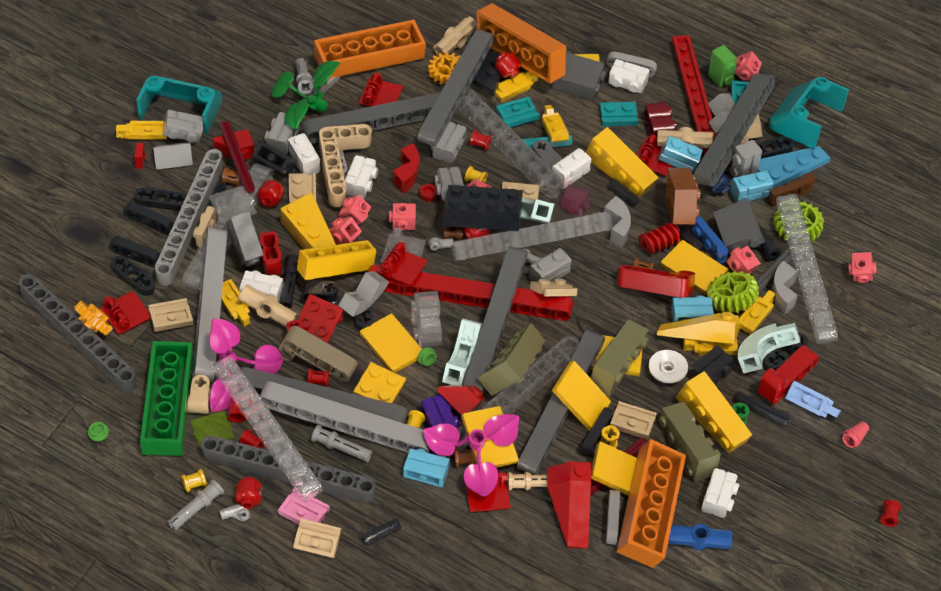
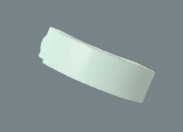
M523 198L521 218L549 223L554 204L537 199L529 200Z
M462 319L457 342L450 360L446 363L442 382L451 385H463L482 323Z
M776 323L771 324L748 336L738 350V360L743 373L762 369L763 359L769 352L780 347L800 343L795 323L777 327Z

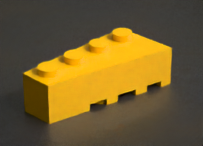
M312 192L280 208L282 225L303 249L336 245Z

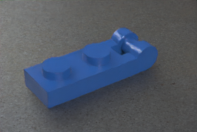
M701 216L697 217L692 228L694 236L699 238L704 244L705 249L713 254L715 261L725 265L728 248Z

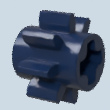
M722 173L716 185L709 186V188L717 195L720 192L725 194L730 189L728 184L731 181Z

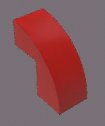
M413 143L401 149V162L404 165L393 170V183L403 194L413 187L419 175V153Z

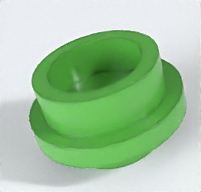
M431 347L422 349L417 358L418 362L425 366L432 365L436 360L435 350Z
M102 422L93 423L88 430V435L93 441H103L109 434L108 427Z

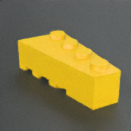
M608 127L592 139L586 151V154L591 158L592 164L611 178L616 179L639 198L650 190L659 178Z
M705 371L686 382L676 396L679 402H685L695 419L728 454L746 443L752 436V433Z

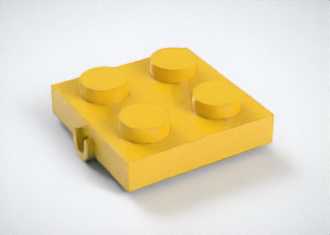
M371 362L354 389L353 394L393 404L404 386L406 378Z

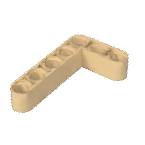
M369 125L324 127L319 131V150L329 203L334 207L343 206V202L346 199V184L339 150L369 147L372 129Z

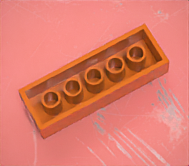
M493 3L477 11V29L494 34L492 50L501 55L506 51L507 53H514L520 61L521 67L548 83H552L565 76L566 45Z
M409 20L314 40V57L318 66L326 61H338L341 63L330 76V78L424 59L426 43L415 20Z
M652 439L639 449L617 553L652 568L665 559L686 458L685 454Z

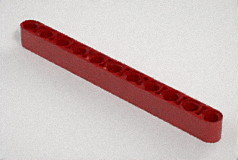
M371 265L368 272H376L380 265ZM420 272L412 285L409 286L379 274L389 281L383 292L486 309L489 307L496 285ZM517 288L509 312L567 321L571 318L573 299L569 296H544V294H539L533 290Z

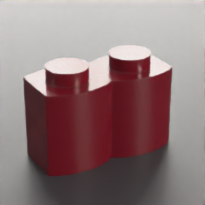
M666 102L645 104L644 118L648 125L650 136L654 134L658 139L659 130L676 131V122L672 120V109L668 107Z

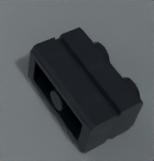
M263 141L259 142L252 155L255 159L287 177L291 174L297 163L293 158Z
M717 345L690 366L688 377L693 379L705 371L716 385L719 382V378L723 375L726 377L732 372L734 360Z

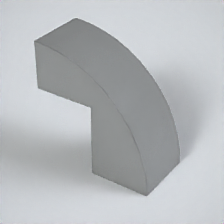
M730 93L719 94L708 103L715 115L709 123L716 134L719 133L735 107Z
M615 196L605 206L603 219L614 225L611 229L610 241L622 248L629 236L631 216L626 204Z
M785 261L781 262L778 266L772 284V292L776 294L774 296V303L784 315L795 307L798 296L789 289L795 283L798 271Z
M375 271L366 272L356 291L345 293L338 306L352 316L359 315L379 298L389 284V281Z

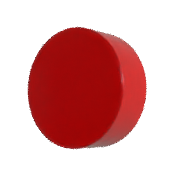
M424 184L420 187L419 197L425 202L436 200L438 195L437 188L434 185Z

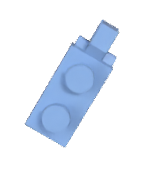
M793 381L785 397L819 416L826 417L827 414L838 418L841 410L832 406L834 401L830 400V398L796 381Z

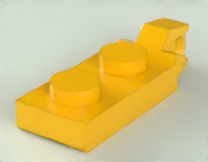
M528 71L527 73L523 72L513 78H509L499 83L495 96L502 103L529 90L530 86L538 81V76Z
M551 105L544 106L545 111L542 114V123L550 141L569 140V133L558 112L554 113Z
M130 121L126 125H116L117 138L167 139V136H163V121Z
M232 279L223 282L221 302L234 320L239 318L241 324L245 327L251 324L248 315L250 310L246 303L239 300L240 291Z
M769 290L763 298L759 296L756 299V303L752 304L751 308L748 307L739 318L740 329L749 334L754 333L774 307V304H772L776 295L774 292Z
M684 338V351H694L699 353V356H704L717 345L729 355L738 354L737 338L734 344Z

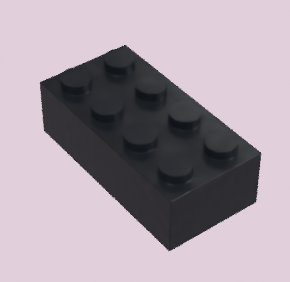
M448 185L444 205V226L519 231L523 208V190Z

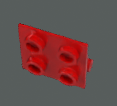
M376 72L369 78L359 104L371 107L398 101L403 86L382 81L381 74Z
M652 134L648 136L647 140L644 139L637 157L654 173L667 176V168H671L672 165L658 160L662 146L657 145V136Z
M400 242L393 247L376 272L411 286L428 260L407 252L406 244Z
M134 291L116 300L113 297L106 296L104 298V305L99 307L109 317L108 321L118 335L151 319L149 311Z
M309 294L297 320L302 322L305 331L328 343L337 323H341L343 320L342 312L344 309Z
M503 471L498 473L497 484L494 490L487 496L479 495L466 485L470 512L511 509L507 487V473H503Z

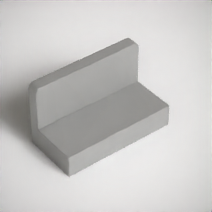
M190 142L153 146L156 169L193 165Z

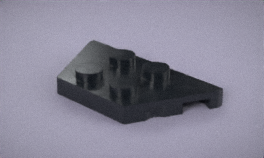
M496 51L488 52L471 84L480 89L484 87L489 90V94L495 95L502 75L495 67L497 62L495 59L501 54Z

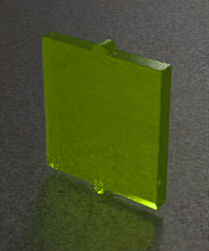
M224 411L190 421L194 431L193 437L197 439L200 449L201 441L206 436H216L227 440L234 439L230 428L231 423L228 422Z

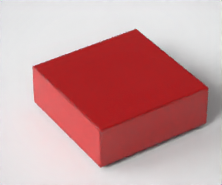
M143 143L136 144L134 155L136 169H142L144 166L145 148Z

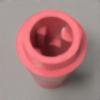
M860 422L844 431L842 436L843 443L849 448L858 447L869 431L868 424Z

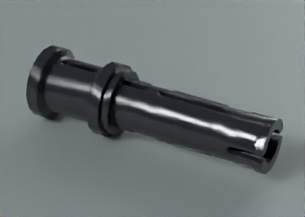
M759 224L765 242L758 247L766 253L768 261H773L781 255L782 250L776 247L773 237L767 235Z
M287 254L285 256L286 266L283 269L285 279L280 304L288 309L292 308L295 282L300 275L297 271L299 257L297 254Z

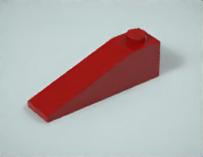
M570 461L547 469V490L558 516L567 548L588 549L591 462Z

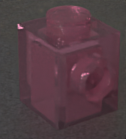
M569 184L562 198L561 209L582 216L584 210H588L591 204V199H589L590 191Z

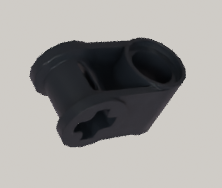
M306 280L301 299L306 303L309 294L337 305L340 301V296L337 293L339 290L338 284L334 281Z

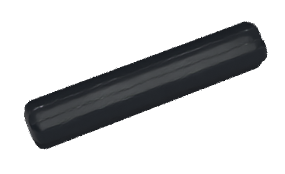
M740 391L736 393L734 397L736 403H744L750 410L783 426H786L789 422V415Z

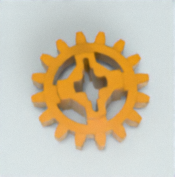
M445 52V55L439 53L438 57L433 56V60H429L428 65L429 77H434V82L439 80L440 85L443 82H447L461 56L455 57V53L448 55V52Z
M80 301L74 307L80 314L78 319L95 333L99 330L101 333L108 335L113 329L107 322L109 317L92 303L88 306L83 301Z

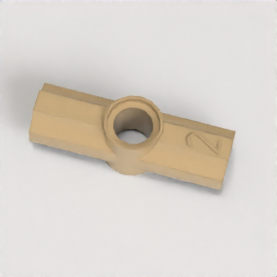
M469 16L462 20L455 28H448L444 38L433 47L436 55L439 56V53L445 55V52H448L449 55L456 47L461 48L465 44L467 37L477 29L475 20Z
M682 127L678 131H658V146H663L668 136L678 138L698 148H710L713 143V132H694L689 127Z
M248 284L239 295V300L256 309L260 317L271 318L286 327L289 321L295 320L297 313L280 304L274 295H265Z

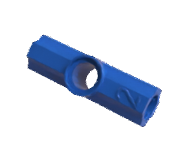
M697 524L694 527L672 525L668 543L690 545L696 550H703L706 547L731 549L732 530L711 529L705 524Z

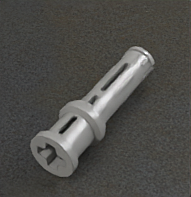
M298 58L295 61L298 74L296 77L297 87L300 93L309 94L314 88L312 76L308 73L306 60Z
M321 425L316 426L311 437L312 442L322 443L328 449L336 448L365 462H368L372 455V450L339 437L337 432L327 431Z
M213 479L209 481V485L202 491L199 490L195 495L196 497L167 521L168 525L174 531H177L203 507H209L211 501L218 495L224 494V490L219 483Z

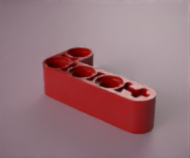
M620 265L618 268L617 286L685 298L694 292L696 273L686 270L670 273L630 265Z
M802 345L776 371L770 368L765 372L760 381L758 394L775 405L788 393L793 381L799 382L815 367L820 356L805 345Z

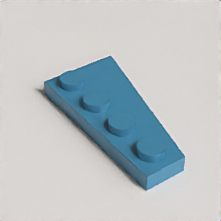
M817 146L815 149L808 148L760 159L758 172L768 171L773 181L772 189L829 163L830 157L820 146Z

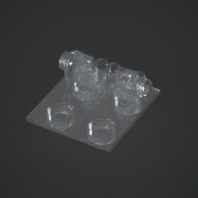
M244 186L209 196L221 224L226 223L230 217L249 212L250 216L257 214L254 207V199L249 197Z
M395 228L392 233H389L381 263H383L393 247L400 242L406 244L407 252L421 257L426 240L403 236L402 229Z

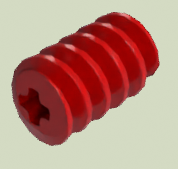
M671 221L663 226L653 228L651 231H646L644 234H640L638 240L641 248L644 251H648L650 255H653L655 251L660 252L661 248L666 249L667 245L672 247L674 243H680V232L677 224H673Z

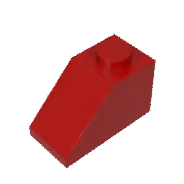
M248 129L234 132L243 158H252L255 150ZM224 135L214 137L213 149L219 150L222 156L232 159Z
M443 385L436 389L461 415L473 412L485 400L482 396V391L472 385Z

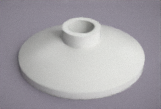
M662 350L651 357L649 370L652 376L661 382L676 383L686 376L688 363L680 353L672 350Z

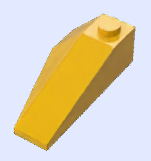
M723 312L722 314L718 313L661 324L657 335L734 344L740 331L739 316L733 315L730 312Z

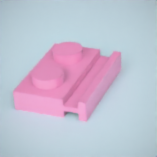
M294 488L293 492L288 495L278 509V514L297 524H300V518L321 523L330 507L320 500Z

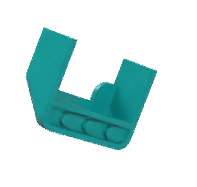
M150 76L146 79L136 100L140 120H143L154 94L205 105L206 107L202 114L204 134H208L222 103V93L210 87L160 76Z
M824 77L815 78L796 86L770 118L769 127L777 133L815 149L822 126L807 120L809 112L803 106L811 98L842 112L849 89Z

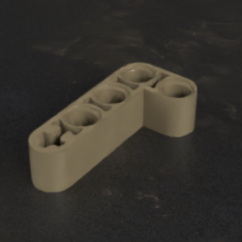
M292 326L278 348L284 360L291 361L296 355L324 372L329 370V375L342 382H348L357 367L355 359L298 326Z

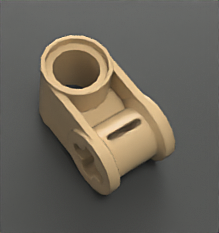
M197 375L192 379L190 395L188 397V413H209L210 381L205 375Z

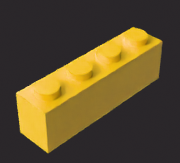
M366 240L299 250L297 271L305 280L364 272L371 265H374L376 249Z

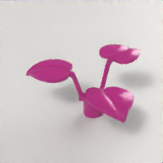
M212 319L209 345L217 353L216 361L221 363L220 367L224 370L228 380L220 377L213 383L209 396V407L212 412L229 409L230 399L234 396H239V388L236 384L232 383V377L227 367L234 365L236 360L255 364L254 369L275 374L283 363V356L277 348L271 345L259 347L254 355L255 361L236 356L232 352L231 347L239 343L240 332L234 324L223 319Z
M513 414L494 416L485 423L484 432L480 429H475L460 442H458L460 438L459 431L451 424H438L425 428L424 437L428 447L435 454L445 457L451 456L454 453L455 446L459 447L468 441L470 448L477 451L478 465L471 464L466 468L464 472L465 484L479 495L487 496L494 490L497 484L498 471L491 462L481 464V449L485 446V440H493L494 444L500 447L511 445L518 435L519 416Z

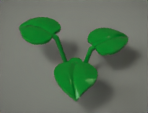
M326 61L319 65L312 77L314 80L313 86L317 93H311L309 96L300 93L297 88L290 84L294 79V75L291 72H284L276 79L271 89V95L274 98L281 97L289 87L307 99V101L301 100L297 104H292L286 111L284 120L289 127L298 130L308 107L318 113L326 110L328 102L322 98L324 95L318 87L327 82L341 64L340 62Z

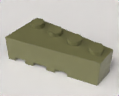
M629 319L594 365L590 378L609 399L625 373L629 371L632 361L637 360L641 352L640 349H644L649 341V338H647L649 329Z
M532 323L526 325L512 336L506 343L505 348L496 355L497 359L493 363L488 364L486 367L488 371L481 373L477 379L491 396L512 384H519L524 379L523 375L529 371V365L536 360L535 356L542 351L541 347L545 339Z
M684 401L662 408L661 416L659 417L660 425L662 428H665L670 444L674 445L676 451L686 455L684 469L687 476H690L694 483L710 478L713 470L718 468L721 456L719 450H713L712 440L704 437V429L701 425L696 426V419Z

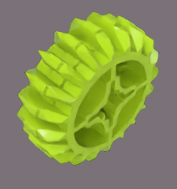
M790 199L788 203L784 202L782 206L777 208L774 214L773 226L775 227V232H779V237H784V241L790 240L791 244L797 242L798 245L803 242L807 245L809 241L813 242L815 238L818 239L823 230L824 218H822V213L818 212V207L813 208L812 203L808 205L806 201L802 203L797 199L793 202Z
M735 270L733 273L720 274V277H714V281H711L710 286L707 287V297H711L712 307L717 312L738 313L740 310L746 311V308H751L752 304L756 303V299L759 298V287L754 276H750L749 273L744 274L743 271L737 273Z

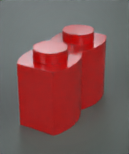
M275 231L261 233L260 246L263 252V271L265 275L269 276L281 275L282 257L279 249L278 235Z

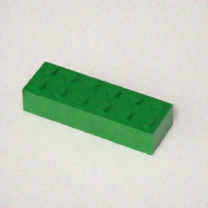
M152 342L140 438L142 455L183 456L188 415V397L190 395L194 360L192 342Z

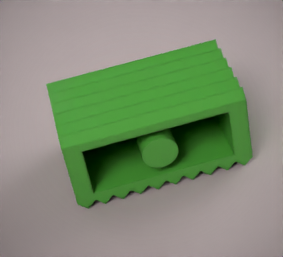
M725 45L712 51L708 72L710 79L717 83L716 85H719L720 88L731 84L734 80L738 59Z

